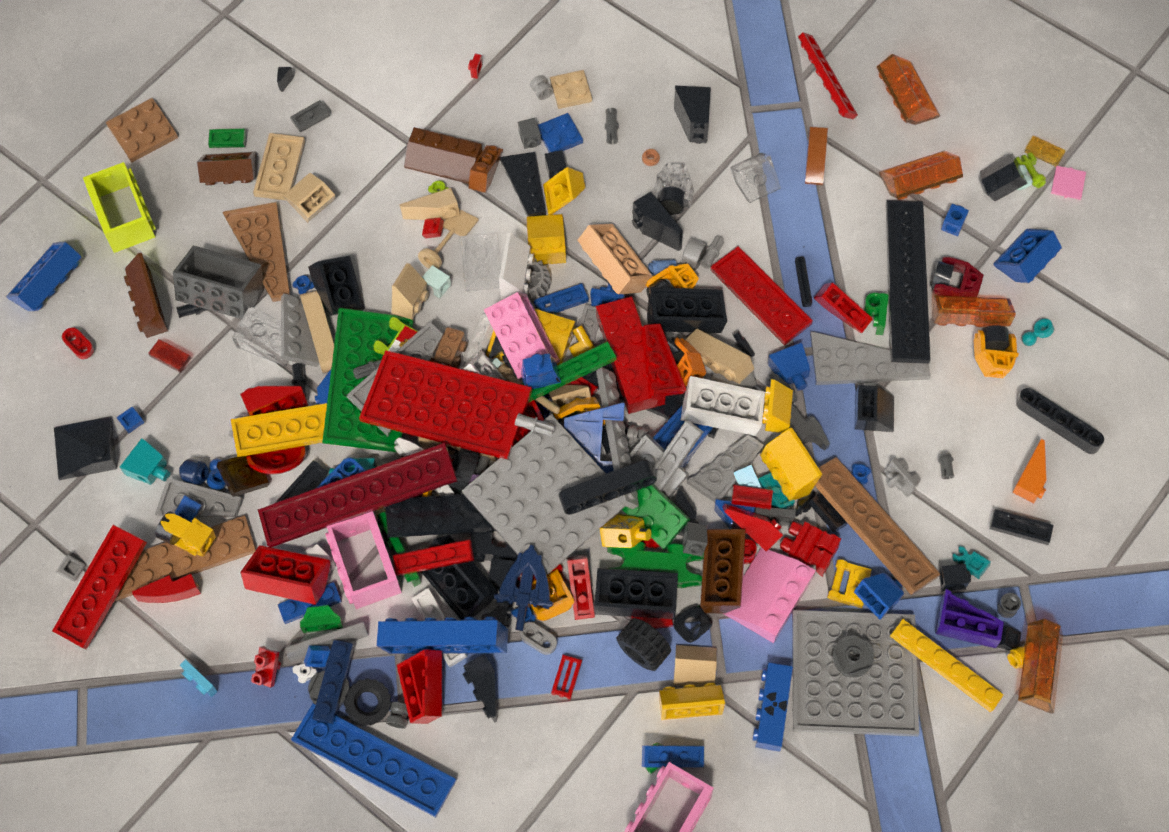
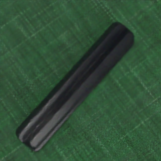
M803 256L796 257L795 266L802 306L811 307L813 302L806 261Z

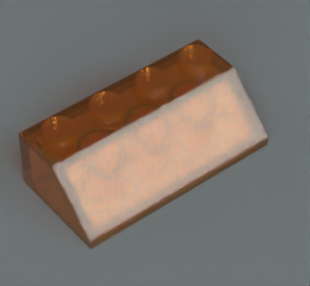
M891 54L877 66L879 77L885 82L886 90L892 95L893 103L900 110V116L905 123L917 125L940 117L936 106L911 61Z
M941 151L879 171V175L890 196L901 200L913 193L921 194L925 189H936L941 187V184L957 182V179L963 177L960 156L947 151Z
M934 295L932 318L934 323L941 326L947 324H955L957 326L974 325L976 327H985V325L1010 326L1016 315L1010 298Z
M1046 619L1028 623L1018 701L1051 714L1054 713L1063 643L1061 625Z

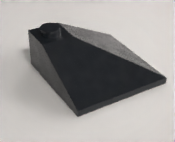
M111 416L54 427L59 481L117 469Z

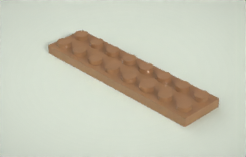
M837 457L818 467L822 476L815 487L910 595H913L940 576L938 570Z
M245 515L210 527L213 529L216 538L204 557L192 555L167 542L143 550L114 602L132 596V591L168 575L175 581L189 574L193 575L253 554L256 548Z

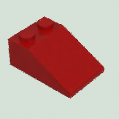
M257 386L248 388L243 393H240L250 416L308 406L301 386Z

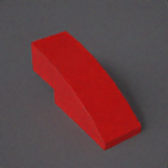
M192 574L175 581L168 575L132 591L133 596L138 602L146 603L176 602L201 594Z

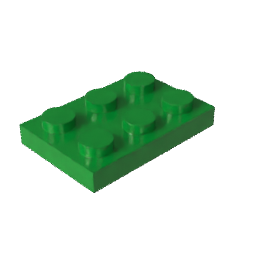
M652 484L636 491L638 494V507L634 509L624 507L622 510L629 516L642 518L645 528L651 530V538L661 548L666 549L690 518Z

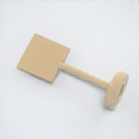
M459 209L460 215L444 221L443 228L450 232L434 251L424 248L418 253L420 262L428 269L432 265L439 269L442 265V260L438 255L439 251L454 233L465 238L479 219Z

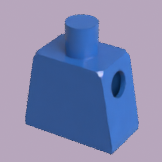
M802 343L769 355L767 364L776 375L789 385L794 383L797 391L807 387L805 379L809 377L810 366Z
M886 573L864 578L854 591L879 620L904 595L903 585L897 579L892 580Z

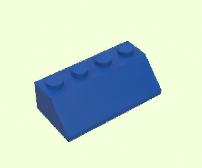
M66 242L53 243L6 297L27 311H38L44 305L43 301L45 298L52 296L56 291L55 287L67 279L68 276L66 274L79 265V260L82 256Z

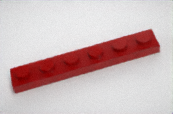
M802 32L798 36L801 46L808 53L810 62L816 67L815 71L822 78L824 87L830 92L831 100L838 106L839 114L844 118H856L858 116L856 110L813 35Z

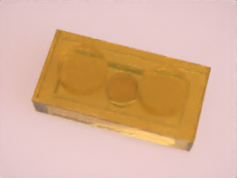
M1033 135L1024 152L1027 154L1032 152L1036 158L1056 167L1059 165L1066 150Z

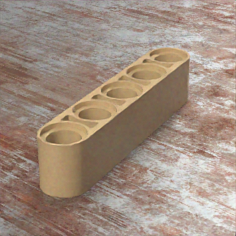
M317 290L301 294L300 297L321 370L324 374L329 372L332 367L334 342L321 298Z

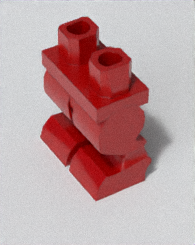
M793 521L788 533L796 536V539L793 541L784 537L780 549L788 553V557L799 560L807 566L815 565L816 572L823 577L840 546L842 538L835 534H828L826 531L810 525V523L804 522L802 525Z

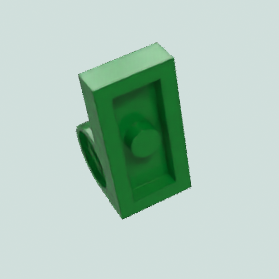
M870 293L866 297L863 309L869 316L874 317L873 327H876L875 335H883L889 294Z

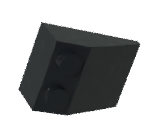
M649 192L633 202V226L639 229L642 234L680 251L682 249L683 230L654 194Z
M350 256L321 260L308 266L312 283L331 316L338 315L339 308L351 310L365 309Z

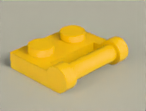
M839 559L836 561L835 567L837 569L832 589L828 592L827 598L862 608L864 603L854 591L864 578L870 577L872 569ZM844 571H848L850 575L845 594L843 595L839 593Z

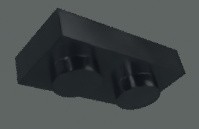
M822 493L809 501L808 504L833 532L848 524Z

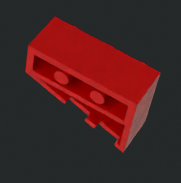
M425 649L396 665L411 724H429L442 717V651Z

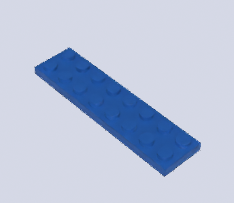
M312 703L291 738L292 742L435 818L438 816L457 781L455 778L338 716H335L334 724L313 721L312 717L316 705Z

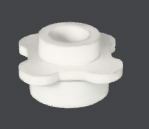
M304 661L299 666L295 665L293 667V673L297 674L300 683L309 681L317 673L316 669L306 667Z

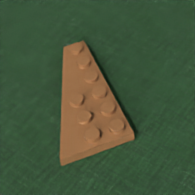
M276 202L222 212L249 261L262 265V283L272 302L281 301L283 293L290 295Z

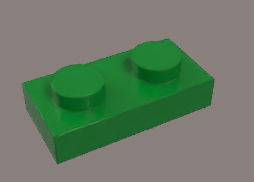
M209 129L208 146L209 148L245 147L246 131L245 129Z

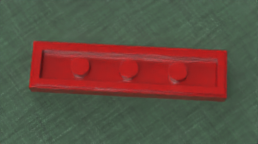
M464 540L393 555L395 575L401 576L473 561L471 540Z

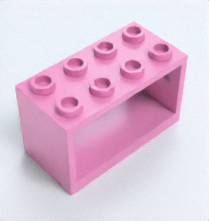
M517 292L484 309L518 379H522V360L530 358L535 354L543 355L549 353L556 363L560 362L527 294Z
M373 511L327 526L328 533H325L349 604L354 603L355 608L359 609L401 593ZM371 530L388 579L354 591L337 542Z
M669 762L666 767H661L657 774L656 785L652 784L646 793L647 801L645 804L640 803L635 813L636 820L629 822L625 832L639 831L669 778L700 795L679 832H692L712 798L714 788Z

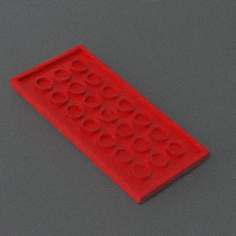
M385 350L359 419L361 422L498 458L509 459L520 426L515 425L518 413L524 415L532 393V387Z

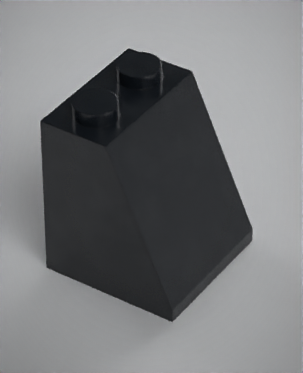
M675 85L674 110L689 142L696 144L707 143L711 87Z

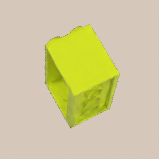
M124 162L82 177L104 235L114 253L155 238L153 230H156L144 202L145 200L131 168L127 169ZM130 186L142 217L112 228L100 197Z

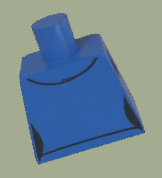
M549 353L543 355L535 354L530 358L522 360L521 375L524 386L536 389L561 383L557 364Z

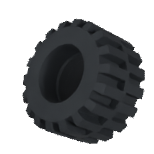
M632 618L616 637L624 653L647 670L656 671L671 653V647L667 640L655 628L640 619Z

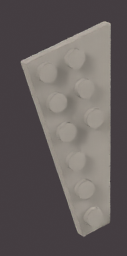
M429 322L395 353L430 361L443 338V334ZM378 368L347 394V398L361 412ZM377 426L385 435L389 436L391 429Z
M812 331L810 333L816 385L930 379L929 364L891 362V350Z

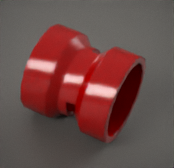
M745 539L744 564L747 565L753 562L757 552L756 544L750 539Z

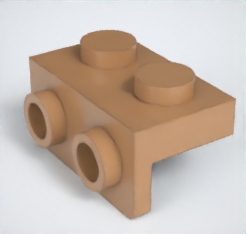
M447 327L434 360L446 366L459 368L461 363L460 356L462 352L466 351L468 344L465 339V333Z

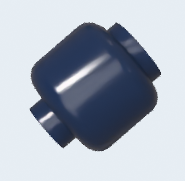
M192 458L186 459L179 468L182 481L193 485L204 483L210 473L204 461Z

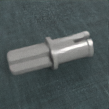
M715 236L711 245L707 247L706 253L700 261L702 267L709 269L715 258L719 256V251L724 244L723 237Z
M518 413L515 421L516 426L527 428L531 432L536 431L552 436L555 430V426L540 421L537 417L531 418Z

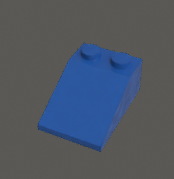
M682 406L653 437L664 450H666L685 422L681 420ZM693 423L703 431V434L682 462L681 466L683 468L713 427Z

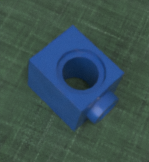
M951 204L941 230L958 237L969 210L960 205Z

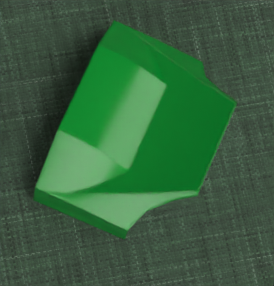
M328 605L308 607L300 621V628L303 634L342 629L343 620Z

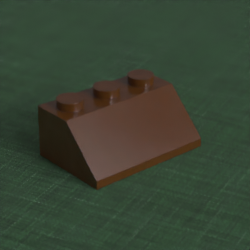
M256 151L202 155L197 161L200 183L215 185L216 182H223V184H233L234 181H241V183L252 182L256 177Z

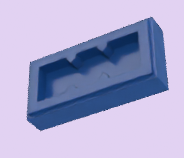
M184 495L175 513L192 522L203 505Z

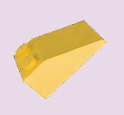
M563 215L526 217L528 245L530 246L531 254H534L537 262L542 261L543 265L566 263Z

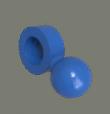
M213 459L209 464L211 472L208 475L207 484L215 490H221L226 486L217 468V462L222 461L221 459Z

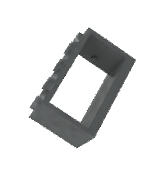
M194 245L173 271L175 300L242 320L246 318L263 293L261 264Z

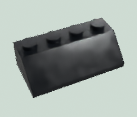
M650 287L647 309L648 325L660 324L663 332H694L696 329H699L705 333H722L727 323L723 290Z
M451 535L435 538L428 548L455 543L456 541ZM473 561L420 571L461 621H464L466 617H475L489 606L494 599V595L499 593Z
M597 568L595 615L675 620L678 573Z

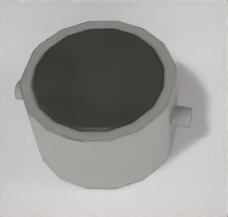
M691 239L684 251L681 263L689 264L691 268L697 270L700 266V261L706 253L707 244Z

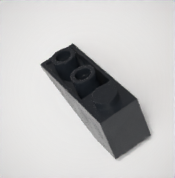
M483 654L463 665L465 672L462 675L467 684L472 683L474 687L472 692L476 700L483 702L485 707L482 710L488 719L492 718L495 723L497 722L496 675L486 655Z

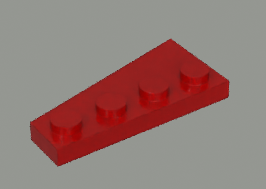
M644 325L641 328L651 398L683 394L686 391V387L661 325Z

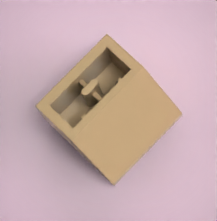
M309 173L285 193L283 197L308 223L334 201L335 194L322 180Z

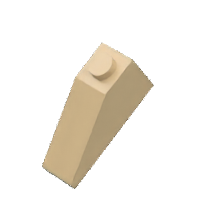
M451 188L399 204L403 219L425 220L442 218V220L460 215L458 203Z

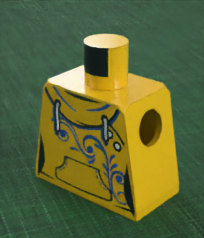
M618 514L600 528L602 547L632 548L640 541H648L651 538V530L645 528L642 518Z

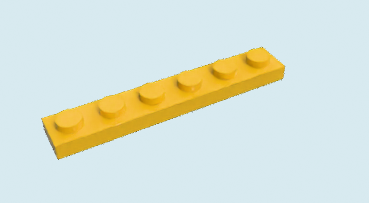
M904 619L899 622L890 635L891 638L990 713L1003 697L1001 692Z

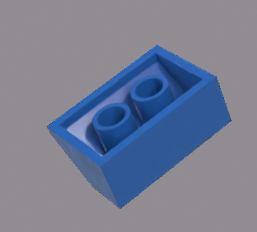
M1026 229L993 265L1015 282L1030 283L1046 267L1048 262L1057 255L1062 246L1053 230Z

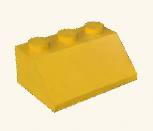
M793 428L787 429L766 444L760 454L762 461L767 465L773 478L779 482L783 494L786 495L789 501L808 496L822 476L818 466Z
M707 683L703 685L704 687L686 685L682 689L665 687L663 690H659L661 720L723 715L725 699L721 685Z

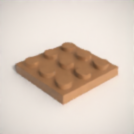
M153 98L106 122L107 127L131 163L178 138Z

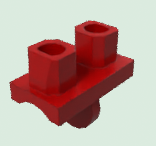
M265 646L259 647V652L255 655L254 659L256 671L252 674V683L270 688L274 687L276 671L281 668V662L278 661V651L269 650Z

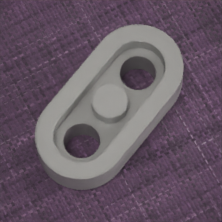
M527 622L524 624L523 631H519L521 640L538 652L549 655L556 650L557 641L554 635L535 623ZM528 632L534 633L532 637H528L526 634ZM548 642L551 645L548 648H545L543 644Z

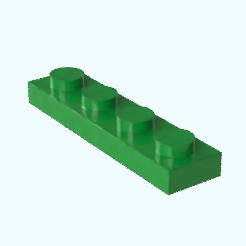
M382 512L377 515L379 519L377 524L381 534L385 532L387 535L386 514ZM398 537L385 539L389 549H394L396 555L406 553ZM417 572L404 575L407 583L411 582L414 587L421 584Z

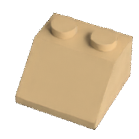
M409 263L405 264L392 285V314L413 320L416 313L420 312L423 301L426 302L429 291H427V282Z

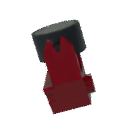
M943 257L942 261H939L937 264L931 288H934L933 293L935 295L954 300L956 303L976 301L984 274L969 262L952 257ZM953 271L963 274L960 288L949 286Z

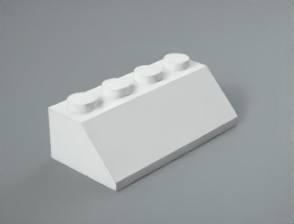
M690 376L683 400L681 420H689L696 424L756 436L762 426L765 392Z

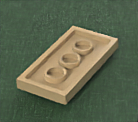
M269 133L253 191L254 197L287 201L283 195L294 185L305 143L304 137Z

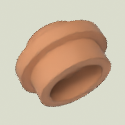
M647 149L643 153L642 161L645 165L655 166L659 163L660 155L656 150Z

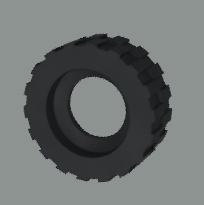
M463 448L459 449L452 463L458 481L448 484L449 486L460 491L467 487L476 468L479 452Z
M366 678L365 680H359L349 688L345 695L344 706L346 714L349 715L351 720L355 721L354 723L362 724V726H371L380 722L388 714L391 706L389 690L387 687L385 688L382 682H378L376 679ZM364 692H371L377 697L378 704L372 712H363L358 707V697Z

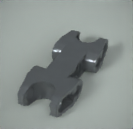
M775 373L769 375L770 383L771 379L776 380L781 384L785 385L786 387L790 388L791 390H793L788 383L782 380ZM793 391L789 428H793L803 445L812 442L825 451L829 448L830 443L822 426L813 416H809L806 419L802 417L793 405L797 401V396Z

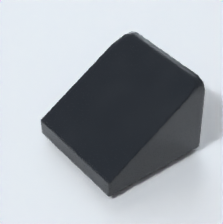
M278 67L277 83L279 90L283 92L294 78L291 67Z
M1007 625L1003 626L1001 642L997 648L1006 650L1018 648L1020 646L1021 632Z

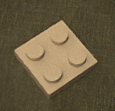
M584 70L550 77L558 109L592 102Z

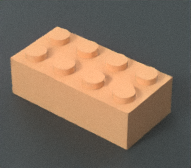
M613 224L589 225L577 240L582 249L592 259L593 264L599 268L602 276L608 280L612 289L618 295L642 292L646 287L647 281L653 277Z

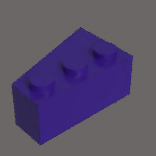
M946 589L941 599L935 634L997 648L1001 642L1004 622L982 609L975 608L968 604L969 602L965 599L961 600Z

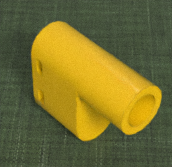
M582 325L572 330L578 340V343L569 347L573 357L595 348Z

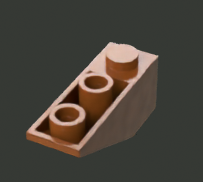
M486 145L470 169L468 189L486 193L492 183L503 149L494 145Z

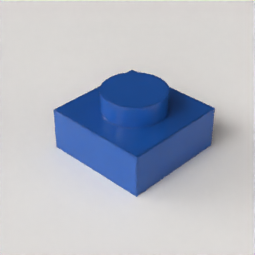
M130 407L116 417L128 434L144 424L143 419L133 407Z
M309 645L304 659L305 666L325 667L330 653L329 647Z

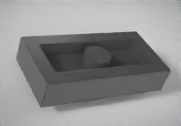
M321 100L290 116V119L301 133L329 117L330 113Z
M771 508V510L755 509V513L766 516L771 521L775 519L781 526H789L795 520L796 510Z

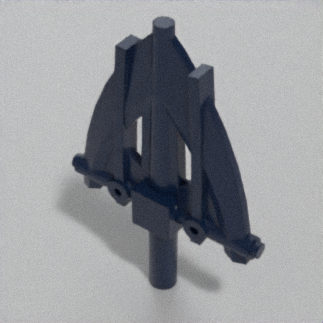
M530 545L523 554H518L516 562L512 565L502 583L499 594L494 595L497 603L509 601V604L516 602V605L519 606L515 628L518 631H523L526 609L527 607L530 608V604L536 608L538 605L543 606V608L548 610L549 607L553 606V602L550 601L546 571L542 564L543 556H538L534 545ZM522 574L520 588H517V578ZM533 574H534V576H535V578H536V580H537V581H536V589L531 590V589H532Z

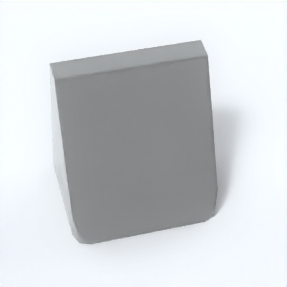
M68 554L64 557L56 573L75 582L86 564Z

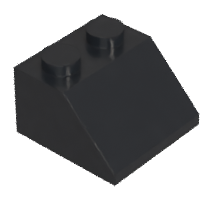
M1013 153L980 171L981 181L986 192L994 201L1028 184Z

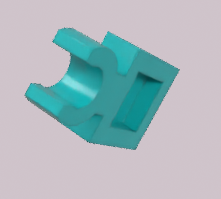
M961 546L958 552L962 556L953 554L952 557L954 562L966 564L967 571H970L971 575L977 579H980L991 565V561L975 551L970 555Z

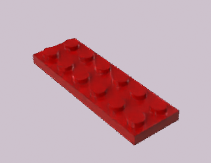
M739 246L710 267L711 272L784 346L812 325L813 320Z
M112 525L52 632L87 650L147 542Z

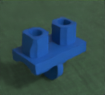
M608 283L607 287L601 286L600 289L591 288V306L596 307L624 299V294L618 295L612 289L610 283Z

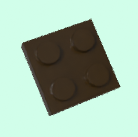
M236 456L217 462V468L232 497L262 489L269 485L265 474L249 466L247 456Z

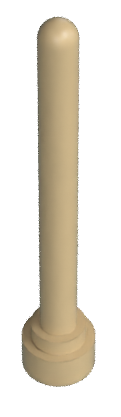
M502 365L498 368V371L507 381L517 384L522 383L520 379L514 376L512 369L508 366ZM544 396L535 399L553 413H559L560 408Z

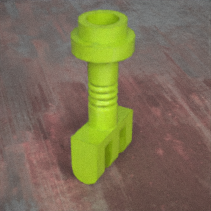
M1028 153L1027 156L1022 155L1021 159L1016 157L1018 164L1025 165L1033 178L1032 185L1036 188L1043 187L1046 183V178L1043 174H1038L1033 165H1036L1037 159L1033 153Z

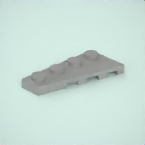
M167 478L155 515L164 516L169 511L175 513L184 495H187L203 505L196 517H236L242 498L239 496L232 497L231 494Z

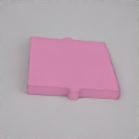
M1056 166L1051 193L1064 196V198L1070 197L1081 200L1086 172L1075 170L1072 167Z

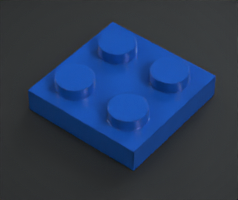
M569 113L537 125L541 139L549 153L560 150L563 152L583 143V138Z

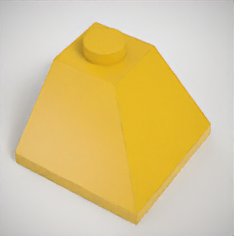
M566 167L543 184L548 215L554 214L567 205L585 189L583 173Z

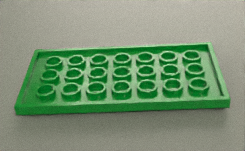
M339 308L322 444L397 452L394 448L396 446L395 440L398 438L402 439V432L391 430L389 436H387L376 425L361 422L359 419L361 411L347 398V394L368 377L356 379L353 369L366 365L369 361L375 362L383 358V354L374 351V343L379 340L389 347L399 332L389 327L390 319L395 317L413 328V320L396 315Z

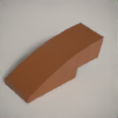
M810 127L805 184L823 185L828 128Z

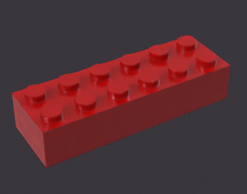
M629 297L596 306V318L604 342L609 343L616 355L617 360L611 364L628 414L665 405L666 396L651 398L641 334L642 324L633 298Z

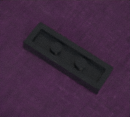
M995 509L990 530L1049 545L1054 525Z

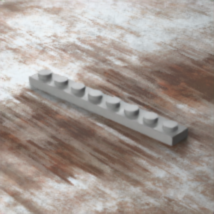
M602 367L596 370L603 408L620 404L614 373ZM605 420L615 471L631 465L625 425L623 421ZM634 491L619 497V502L621 505L634 509L639 506L638 494Z

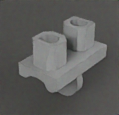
M895 458L891 460L890 465L884 470L890 479L887 485L889 488L896 486L908 497L918 486L921 478L917 474L910 475L907 472L909 466L905 460L897 461Z

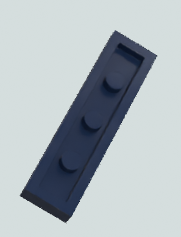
M333 640L312 717L313 721L334 724L354 644Z

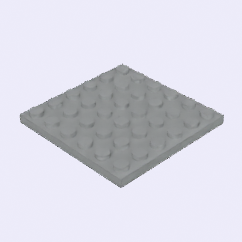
M552 414L543 421L555 426L552 436L536 431L528 433L512 447L509 459L499 458L462 490L465 497L517 555L519 553L523 554L530 545H534L538 556H543L542 564L546 575L551 573L603 525L626 507L620 504L618 497L575 514L567 515L564 513L558 497L562 490L602 476L605 473Z
M793 610V731L918 737L917 657L890 637L902 619L915 627V615L886 614L879 620L874 613ZM855 635L858 638L867 640L872 645L875 657L871 669L865 675L845 677L835 667L832 658L833 650L838 641L843 637ZM850 652L849 659L856 661L859 655Z

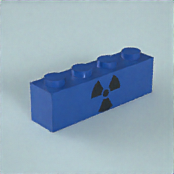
M768 662L767 669L763 668L761 681H765L764 689L760 688L758 700L762 701L761 708H757L755 720L759 721L758 728H754L752 740L756 741L755 748L781 751L793 670L792 666Z

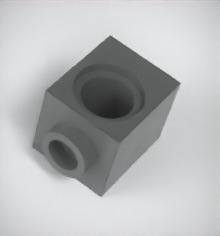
M535 118L519 121L518 132L524 149L541 145V134Z
M687 522L682 535L683 553L703 555L708 543L707 525Z

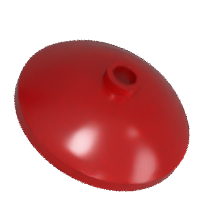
M300 446L247 455V462L252 469L260 473L269 475L283 474L295 469L303 462L306 456L305 447Z

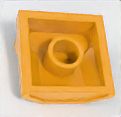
M558 570L547 575L550 601L553 602V606L549 607L548 610L543 608V606L538 605L536 608L530 604L538 620H549L568 611L574 604V599ZM537 580L532 582L531 590L536 589Z

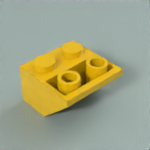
M772 379L770 387L766 386L762 424H766L765 431L783 433L790 427L793 390Z

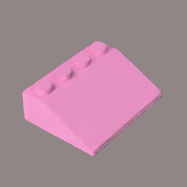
M761 547L743 576L741 607L724 615L774 643L813 580L816 570L788 556L771 550L766 552Z

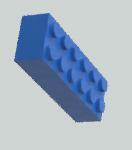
M466 617L464 621H457L456 618H444V621H437L436 618H425V621H417L415 618H406L405 621L387 618L385 621H378L376 646L389 654H417L425 649L442 651V654L507 653L508 628L494 617H485L484 620Z

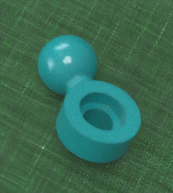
M1049 319L1037 321L1033 332L1028 331L1022 335L1023 344L1033 346L1038 337L1047 338L1051 336L1055 330L1052 321Z

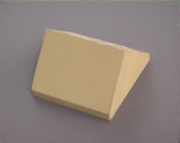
M676 645L674 685L704 687V684L715 683L717 648Z

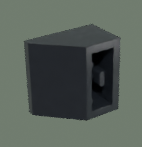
M858 385L855 395V430L893 432L894 396L878 386Z

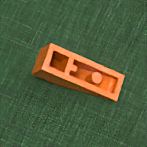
M1043 439L1040 440L1012 492L1033 504L1037 497L1041 499L1046 491V488L1043 487L1046 482L1045 440Z

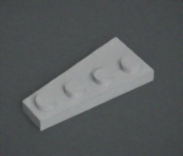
M283 293L281 296V359L317 367L319 360L301 297Z
M748 434L729 448L726 453L717 457L709 466L701 469L697 475L689 478L687 484L714 503L716 500H723L737 482L733 472L749 466L762 451L764 445Z

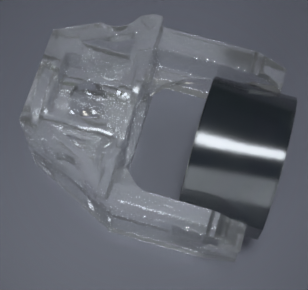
M667 162L663 166L662 171L656 175L657 179L653 194L670 215H678L684 211V207L690 208L694 189L686 164L684 162Z

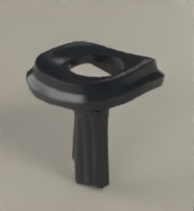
M693 606L675 619L673 627L686 642L691 643L709 630L713 623L700 607ZM694 617L699 620L700 624L698 623L689 631L684 623L688 618Z

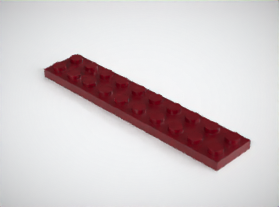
M445 443L263 507L258 509V514L267 546L272 548L325 529L327 526L356 518L458 480Z

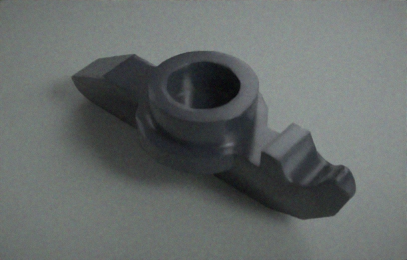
M814 491L806 499L798 501L796 517L799 514L801 515L802 512L806 513L811 509L808 503L815 497Z

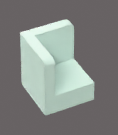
M433 265L422 276L427 284L433 288L434 295L438 298H441L451 286L450 276Z

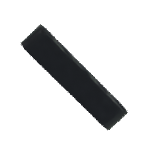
M1025 388L1021 391L1016 401V406L1019 410L1084 452L1095 454L1099 451L1104 443L1102 433L1035 390ZM1023 398L1029 399L1030 402L1025 401ZM1090 440L1094 441L1097 445L1092 444Z
M643 460L566 488L558 494L564 513L571 515L648 487L657 481V477L650 461Z

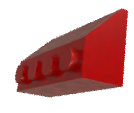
M259 545L240 573L244 587L247 590L316 605L326 588L330 560Z

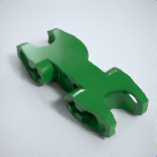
M639 542L632 548L607 547L608 553L620 556L624 560L620 567L608 569L678 573L677 588L702 586V576L690 573L686 569V565L693 561L704 560V553L702 556L683 553V545L681 544L669 545L667 553L645 551V543Z

